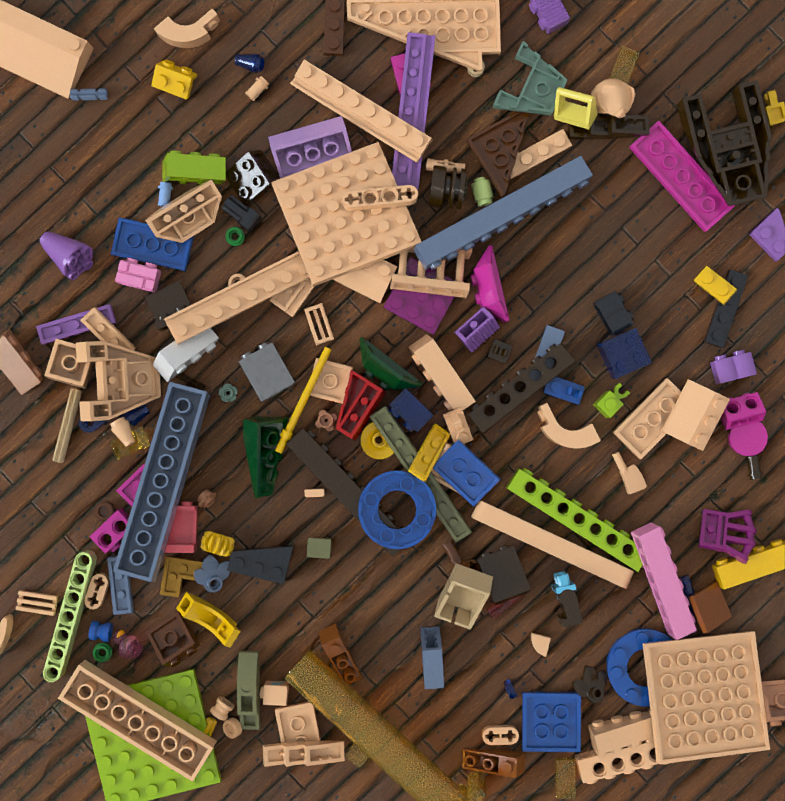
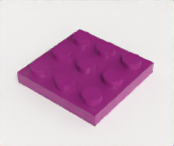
M410 257L406 266V275L416 277L418 261ZM431 268L425 270L426 278H436V270H431ZM444 275L446 281H454ZM393 289L383 308L434 335L454 297Z

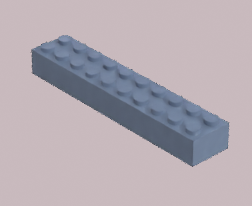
M169 382L113 572L148 582H156L210 398V394L207 391Z

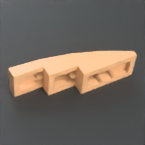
M301 741L263 745V765L265 767L282 764L285 766L300 764L312 766L345 761L344 741Z

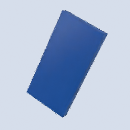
M119 217L111 255L126 259L132 258L140 262L152 263L186 272L194 236L183 243L158 238L147 223Z

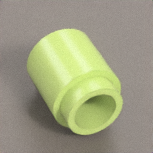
M485 177L474 179L471 187L475 203L478 204V207L492 204L494 196L490 180H486Z

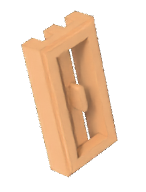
M323 304L304 309L316 346L334 340ZM319 308H320V310H321V313H322V316H323V319H324V322H325V325H326V328H327V331H328V334H329V337H327V338L325 337V334H324V331H323V328H322V325H321V322H320V319H319V316H318V313H317V310H316V309H319ZM310 311L314 313L322 337L321 340H318Z
M25 590L18 591L19 598H17L18 605L16 610L51 616L56 614L57 595ZM24 596L53 600V603L24 599ZM23 603L52 608V610L23 606Z

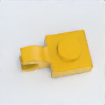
M773 90L764 94V101L768 105L765 107L769 126L785 122L784 102L778 103L776 91Z

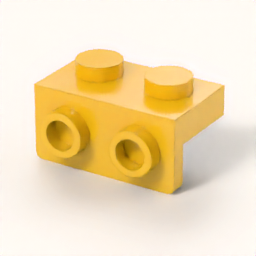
M163 60L157 63L151 86L187 100L190 97L193 80L197 78V73L192 72L191 68L176 66L170 60Z

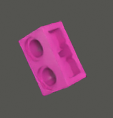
M758 392L752 394L745 393L740 397L729 398L730 400L721 416L723 425L728 430L763 421L766 410Z
M123 509L117 510L90 536L105 554L110 551L115 552L121 546L120 542L123 539L125 530H120L118 523L123 521L127 526L129 515ZM106 534H109L112 538L110 544L104 540Z

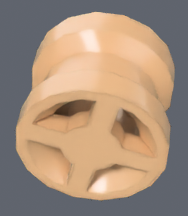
M219 696L216 700V705L212 706L210 712L216 718L226 721L228 713L233 710L234 705L228 699Z

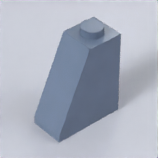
M439 626L420 628L425 689L444 688Z

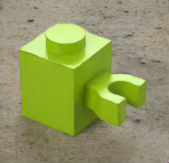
M620 383L614 387L613 393L605 391L593 404L605 418H611L624 405L620 399L630 394L628 390L623 394L618 392L622 386Z

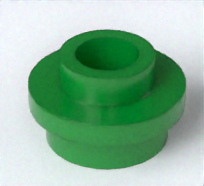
M232 227L226 232V241L232 246H239L245 240L244 232L238 227ZM234 234L239 235V238L237 240L232 239V236Z
M99 643L93 649V657L98 662H106L112 656V648L107 643ZM104 649L106 651V655H102L100 653V650Z

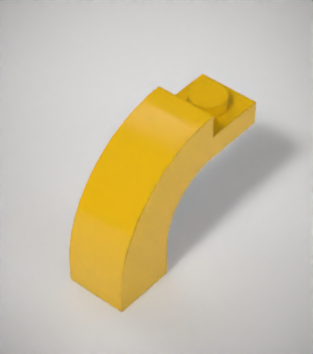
M188 592L185 593L176 608L184 618L192 620L210 630L226 647L231 648L241 632L236 627L237 623L230 616L211 603Z

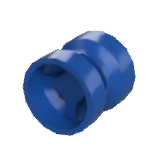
M93 620L89 628V640H97L99 638L103 642H110L113 633V623L106 622L101 624L99 621Z

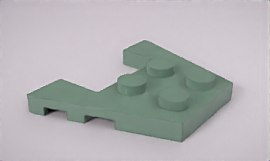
M522 41L515 59L531 66L532 70L519 97L500 90L492 108L552 115L555 109L558 87L564 88L567 79L552 65L544 62L536 51L533 52L528 47V44Z

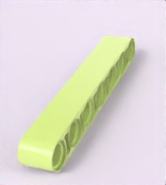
M92 550L83 551L75 557L43 670L44 679L48 682L57 681L66 672L85 605V596L97 562V556ZM83 555L89 557V564L83 562ZM78 574H82L84 576L83 583L78 581ZM73 592L78 594V601H75L72 598ZM68 611L73 613V620L67 617ZM62 630L68 632V638L62 636ZM57 649L63 651V657L58 656ZM52 667L57 669L58 675L52 673Z

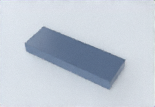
M546 325L535 358L539 355L541 358L546 355V349L554 343L556 346L560 344L565 331ZM552 358L547 359L545 365L548 368H552L555 360ZM534 370L530 373V378L532 380H539L541 373Z
M117 556L108 557L113 615L133 613L134 606L130 576L113 572Z

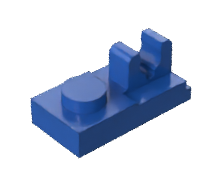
M556 377L545 385L543 393L579 405L585 387Z

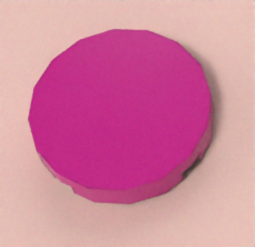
M761 422L732 428L728 433L729 445L734 452L743 456L759 454L765 448L768 440L766 428Z

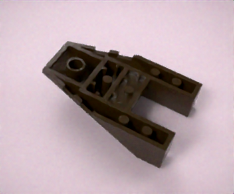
M758 80L739 84L732 91L740 123L737 125L711 131L702 94L682 98L677 104L681 124L693 151L728 207L767 197L769 148L772 135Z

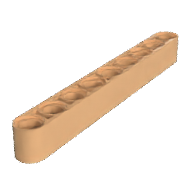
M480 500L477 503L471 516L477 521L627 589L634 573L633 570L484 501Z

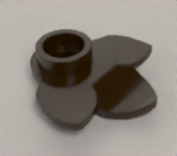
M585 665L583 680H575L572 684L579 696L587 697L590 702L599 703L604 698L607 675L603 669L597 672L593 667Z

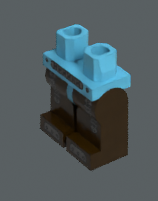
M565 571L553 573L555 583L551 584L555 592L556 599L560 603L562 612L557 614L558 622L563 627L582 624L583 621L577 596L573 591L576 590L575 584L569 580V575Z

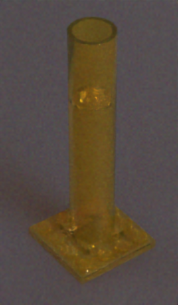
M309 650L284 678L414 800L481 801L486 796L484 772L473 771L468 776L466 785L464 786L460 783L458 786L312 650Z

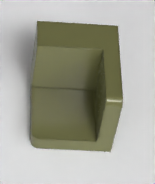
M332 537L308 538L307 557L330 559Z

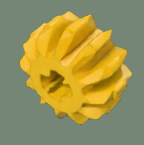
M206 531L204 536H202L200 547L204 551L226 557L231 555L235 540L220 533Z

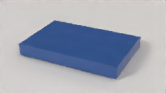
M459 439L436 461L433 467L473 507L500 481V477Z

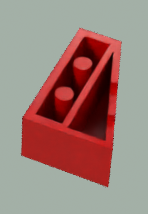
M351 370L336 429L356 441L370 419L369 416L374 413L386 392Z

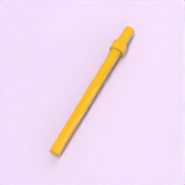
M324 348L286 428L280 434L281 439L275 451L282 454L288 440H291L293 436L292 431L332 351L331 349Z

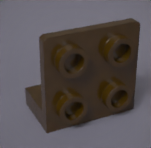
M262 150L248 151L226 172V178L244 205L249 204L266 188L272 187L271 182L280 179Z
M179 281L145 297L156 319L154 324L157 330L161 332L169 329L164 318L191 305Z

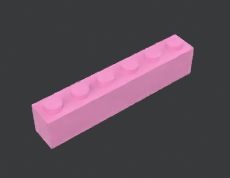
M649 523L632 531V537L667 634L678 640L697 631L694 624L696 623L695 617L688 607L690 603L682 590L684 586L677 576V567L670 556L671 550L664 540V530L658 525Z

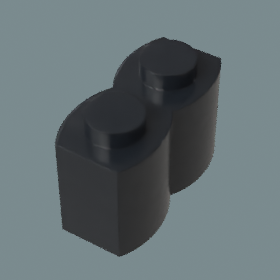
M616 291L593 303L610 336H614L634 325L632 321L634 317L631 311L624 308V298L620 293L617 294Z

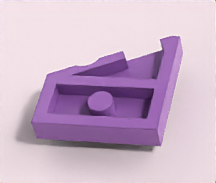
M776 208L749 234L774 261H778L785 254V225L780 210Z

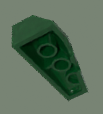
M257 416L243 419V439L255 498L273 494L278 475L276 470L279 459L282 460L283 454L275 451L281 439L280 434L288 424L287 417Z

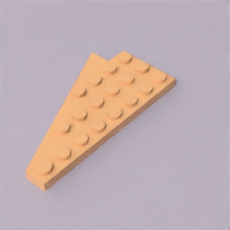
M347 0L348 21L407 43L408 32L431 36L436 35L434 55L464 67H470L477 72L482 71V55L501 53L499 0Z

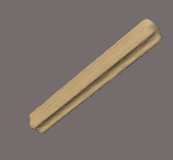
M70 389L53 455V461L63 463L82 393L79 389Z

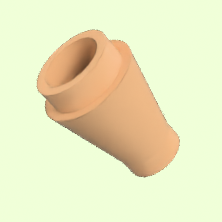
M124 417L110 424L112 427L111 431L125 447H129L136 442L129 421L125 420Z

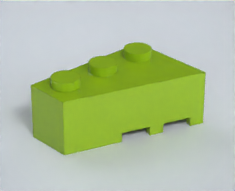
M170 151L162 161V182L168 183V180L180 181V184H186V182L203 184L212 180L214 184H223L226 180V157H220V154L202 156L199 152L182 154L181 151Z

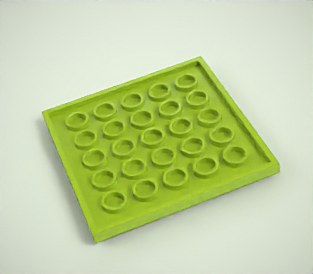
M194 668L127 685L204 733L207 727L206 714ZM85 716L106 801H149L220 783L222 780L214 748L192 782Z

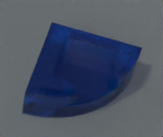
M510 679L504 681L503 684L510 699L517 698L518 696Z

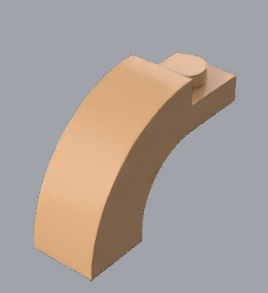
M211 9L194 24L179 25L167 17L154 30L163 41L172 46L194 48L203 45L211 39L208 31L214 30L218 26L220 19L217 13Z

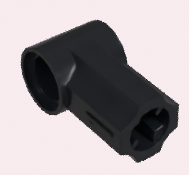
M232 195L226 199L222 206L225 212L236 219L249 232L254 229L262 218L256 211L246 207Z

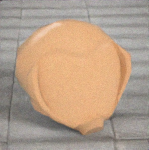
M615 78L605 79L598 83L591 92V96L595 97L597 113H608L617 118L625 117L634 102L635 89L622 80Z

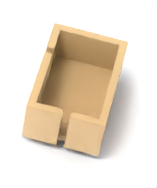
M456 564L438 599L434 617L451 623L454 607L456 606L457 613L454 624L471 630L490 595L493 576Z

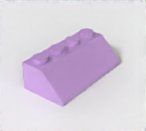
M342 116L268 137L280 179L352 152Z

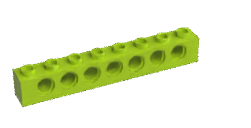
M517 468L505 488L639 572L643 564L635 542L629 539L631 535L623 530H620V532L613 529L615 525L606 519L603 522L597 519L598 514L588 509L586 512L581 508L582 504L573 498L571 501L564 498L566 494L556 488L553 491L548 487L550 485L548 482L541 478L536 480L532 477L534 473L526 468H523V470ZM528 482L534 483V490L532 492H526L525 485ZM548 492L551 498L548 502L544 503L541 500V496L543 493ZM560 503H565L567 506L566 511L563 513L558 512V505ZM577 513H581L583 516L580 523H575L574 516ZM597 523L599 530L596 533H591V525ZM609 534H614V542L608 544L607 536ZM630 544L631 551L628 554H624L623 547Z

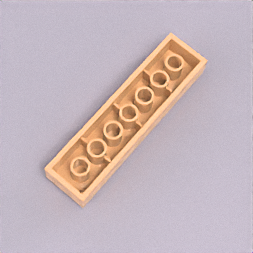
M87 660L78 665L58 697L62 702L192 782L217 742Z

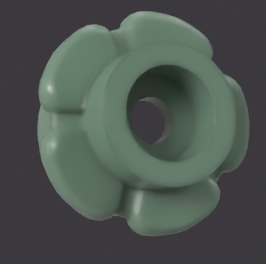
M224 384L219 389V396H221L222 401L233 402L237 398L238 391L235 386Z

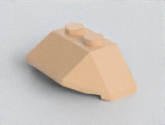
M209 180L159 208L145 221L156 237L183 243L215 222L222 196L213 181Z

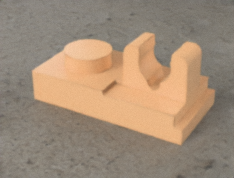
M461 407L443 414L453 443L458 439L464 444L473 440Z

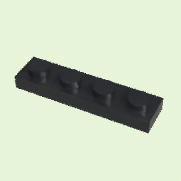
M728 270L725 280L734 286L737 291L725 305L717 301L703 342L724 348L748 279L747 275Z

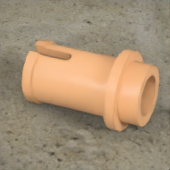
M260 76L256 78V82L245 94L255 101L264 89H268L269 83Z

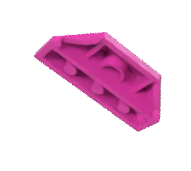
M491 245L484 252L473 270V275H470L472 286H476L477 289L475 294L477 305L480 304L481 308L484 307L495 318L506 323L509 321V315Z

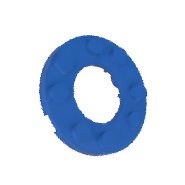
M390 471L375 477L364 488L358 504V516L363 530L374 542L390 549H404L418 544L428 535L436 518V502L431 489L425 482L405 471ZM395 490L403 491L410 495L416 506L415 518L411 524L401 529L389 528L383 524L378 514V506L382 497L388 492Z
M638 628L628 631V633L614 642L607 656L606 671L609 682L620 697L634 705L650 706L648 686L638 685L630 679L627 672V664L629 658L636 651L643 649V643L672 640L671 638L655 629Z

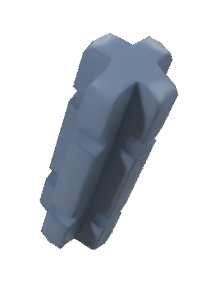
M96 88L80 89V91L78 89L70 90V99L73 101L80 99H108V90L105 88H99L98 90Z

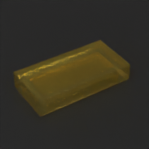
M621 46L609 79H619L628 84L640 52Z
M555 758L556 799H576L574 758Z

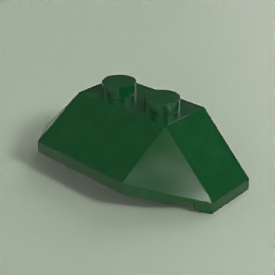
M361 336L359 341L362 364L366 369L364 373L370 378H378L381 381L379 384L387 391L390 388L392 390L417 388L423 384Z

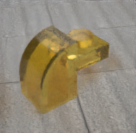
M143 427L132 431L136 442L129 447H125L119 438L110 442L117 460L150 446L149 436L143 430Z

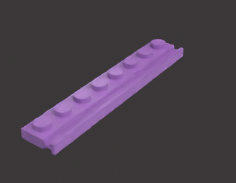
M408 32L398 118L425 134L436 35L431 36ZM395 150L392 174L397 186L412 185L418 191L422 156L419 162L416 163Z

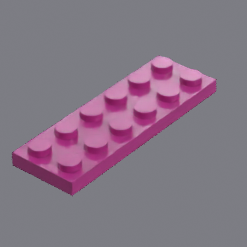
M660 121L656 122L649 129L648 136H641L630 145L629 148L704 232L709 230L735 207V205L728 207L710 177Z

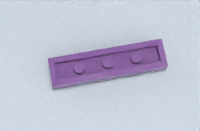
M109 304L97 308L112 324L117 323L112 305ZM90 310L36 326L41 345L55 342L56 339L62 340L89 332L90 330L80 320Z

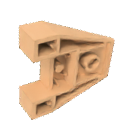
M106 341L76 343L77 362H95L98 400L79 402L81 421L110 420L161 397L160 373L153 366L156 357Z

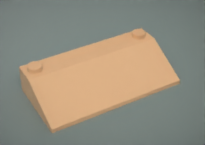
M0 0V67L70 99V90L75 89L94 48L87 40Z

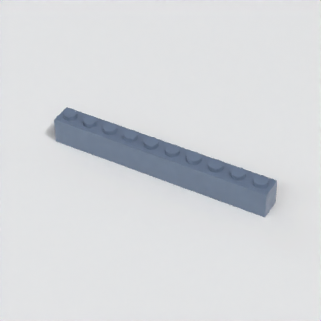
M579 156L415 245L414 252L425 270L429 268L433 270L442 264L441 261L445 259L449 261L457 257L458 252L463 249L465 252L475 246L474 243L487 241L492 237L491 234L496 231L498 234L508 228L507 225L514 223V225L518 224L529 213L531 216L541 210L540 207L544 205L547 207L551 206L557 201V198L569 196L573 193V189L577 187L579 189L584 188L589 184L593 174L582 156Z

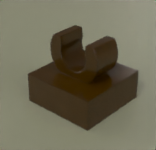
M494 339L487 357L506 364L512 346Z

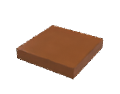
M718 581L711 582L688 597L703 633H709L732 617Z

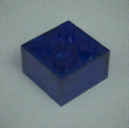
M633 328L597 345L612 379H617L652 363L637 328Z
M406 388L389 405L391 407L389 411L397 419L401 417L405 421L403 425L410 432L413 430L418 432L434 416Z

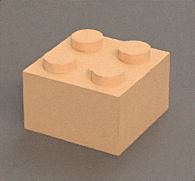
M56 339L44 376L48 379L86 389L94 362H77L76 344Z

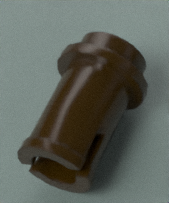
M759 455L746 457L749 469L747 476H750V480L761 479L763 472L761 473Z

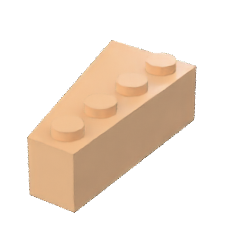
M426 334L408 347L413 354L411 357L417 366L421 365L424 369L423 375L428 381L431 380L434 383V391L439 397L442 395L446 400L444 405L449 412L460 407L463 411L476 402L433 338Z
M650 708L646 712L634 711L624 717L621 715L613 716L611 720L607 721L595 720L592 724L588 725L592 747L600 759L606 757L605 753L607 752L617 754L622 752L623 747H638L642 744L641 741L644 740L647 743L654 742Z

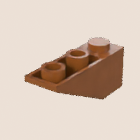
M336 623L318 631L321 645L343 684L346 686L361 679V673Z
M464 748L463 769L518 778L525 772V753L505 749Z

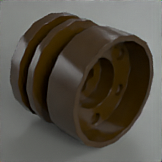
M434 165L429 206L442 207L444 199H448V207L452 209L453 200H457L456 209L461 210L462 204L466 199L468 185L466 169L461 168L460 177H456L457 168L454 167L451 176H447L446 166Z

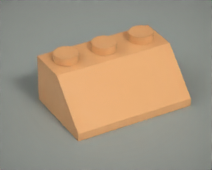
M381 260L332 280L381 303L391 283L392 275L397 271V266Z
M688 379L662 431L703 451L730 399Z

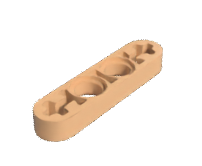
M412 185L353 190L344 193L342 204L348 211L413 205L418 200V191ZM398 192H401V200H398V199H399V194H398ZM407 192H411L412 198L409 199L406 196ZM387 193H393L395 199L387 201L384 196ZM359 196H362V204L359 202ZM366 196H375V202L367 203L365 201ZM349 198H353V204H349Z

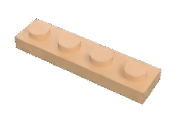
M562 129L519 152L510 180L569 149L572 144L565 131Z

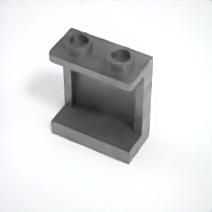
M268 342L258 346V351L254 353L250 351L242 355V360L238 361L261 402H265L296 384L274 343L269 344Z

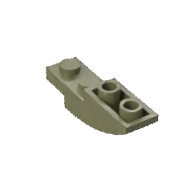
M239 651L237 712L240 715L242 729L260 730L259 651Z

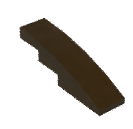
M610 115V117L597 116L590 129L568 124V139H615L649 135V116L626 115L621 118Z

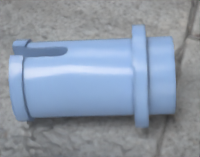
M160 182V186H158L160 189L158 206L163 207L170 202L173 187L171 183Z

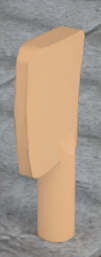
M619 451L612 454L620 470L619 472L624 481L627 494L645 489L647 485L636 465L632 464L626 467Z

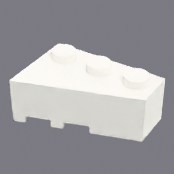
M210 328L177 345L176 341H173L159 351L153 366L168 383L176 375L182 373L191 363L197 362L205 352H211L216 347L219 337Z

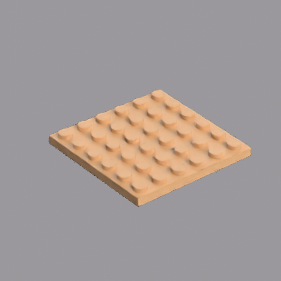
M379 142L271 182L313 287L415 248V245L422 242L406 206L348 211L343 207L342 196L348 191L397 186ZM398 192V194H399V199H398V200H401V193ZM387 193L384 198L387 201H393L395 195ZM368 195L365 198L367 203H373L376 200V197L373 195ZM359 196L360 204H362V196ZM349 198V204H353V198Z
M755 631L643 643L656 762L658 764L770 750Z

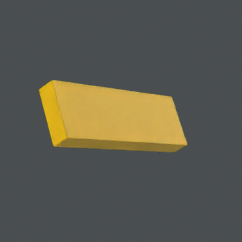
M434 424L408 472L423 482L426 481L449 439L450 433Z

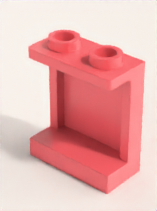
M183 501L181 505H178L164 553H194L197 551L198 505H193V502Z

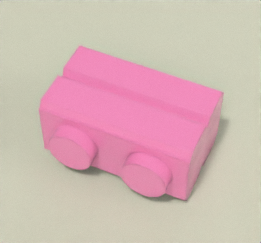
M127 258L126 261L120 260L115 282L154 293L158 288L161 270L157 269L155 264L146 262L145 265L138 264V260Z

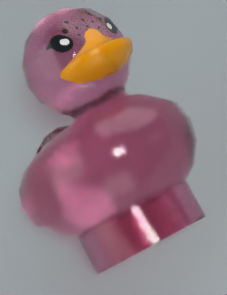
M123 630L117 631L113 635V641L116 644H120V657L125 659L137 658L141 654L143 647L136 636H126Z

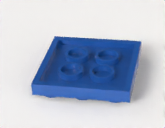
M522 691V751L581 752V696L576 692Z

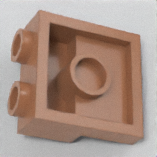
M785 680L762 682L766 721L770 724V727L781 726V722L785 721Z

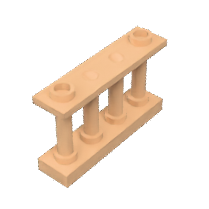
M414 248L400 253L398 274L392 275L390 289L462 298L467 297L470 283L463 281L465 259H470L472 249L466 252L463 249L455 257L457 258L455 281H446L444 279L445 260L441 261L442 264L437 267L435 279L425 277V269L420 261H418L417 276H407L408 252L415 253Z

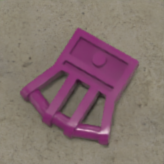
M703 509L698 547L725 552L736 558L737 561L746 564L749 560L748 555L752 548L755 547L756 542L754 541V535L757 529L754 527L751 518L753 515L752 511L743 510L726 513ZM743 518L745 525L728 523V520ZM727 530L744 532L746 538L727 535ZM726 542L743 545L744 547L740 553L726 545Z

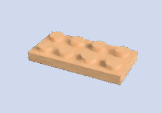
M665 378L612 433L638 459H642L667 434L662 429L681 391L668 378Z

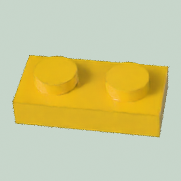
M708 266L694 279L697 285L723 305L737 291L734 286Z

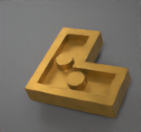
M166 556L160 595L179 598L183 579L195 581L194 570L202 569L203 561Z

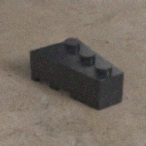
M295 544L234 549L231 552L227 571L284 584Z

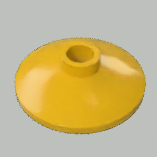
M373 422L364 428L360 440L362 449L368 456L374 459H385L394 453ZM378 436L382 439L380 444H377L375 441Z

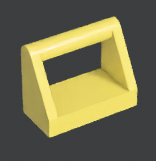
M558 87L554 119L590 129L598 115L595 97ZM565 97L586 102L588 105L585 107L567 102Z

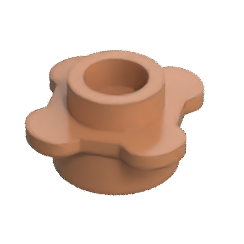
M321 410L318 421L315 423L316 427L332 431L337 415Z
M205 490L197 499L199 502L198 506L203 508L210 507L214 503V498L217 494Z

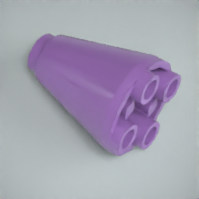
M49 231L41 236L40 244L62 274L69 279L75 280L85 270H89L93 266V261L91 260L93 251L87 244Z

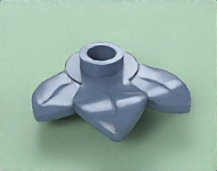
M208 555L203 560L202 569L194 570L195 581L198 584L204 585L208 592L219 591L223 580L230 574V571H227L229 561L218 564V561L213 556ZM215 579L214 584L210 585V582Z

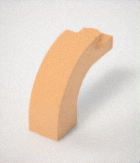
M548 403L538 406L540 411L537 413L541 421L546 422V424L540 426V429L552 442L567 448H585L601 441L593 424H587L573 431L566 430L557 423Z

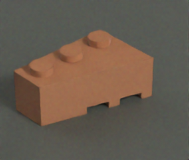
M10 328L0 334V369L18 392L23 395L42 381L43 374L33 364L30 356L23 349Z

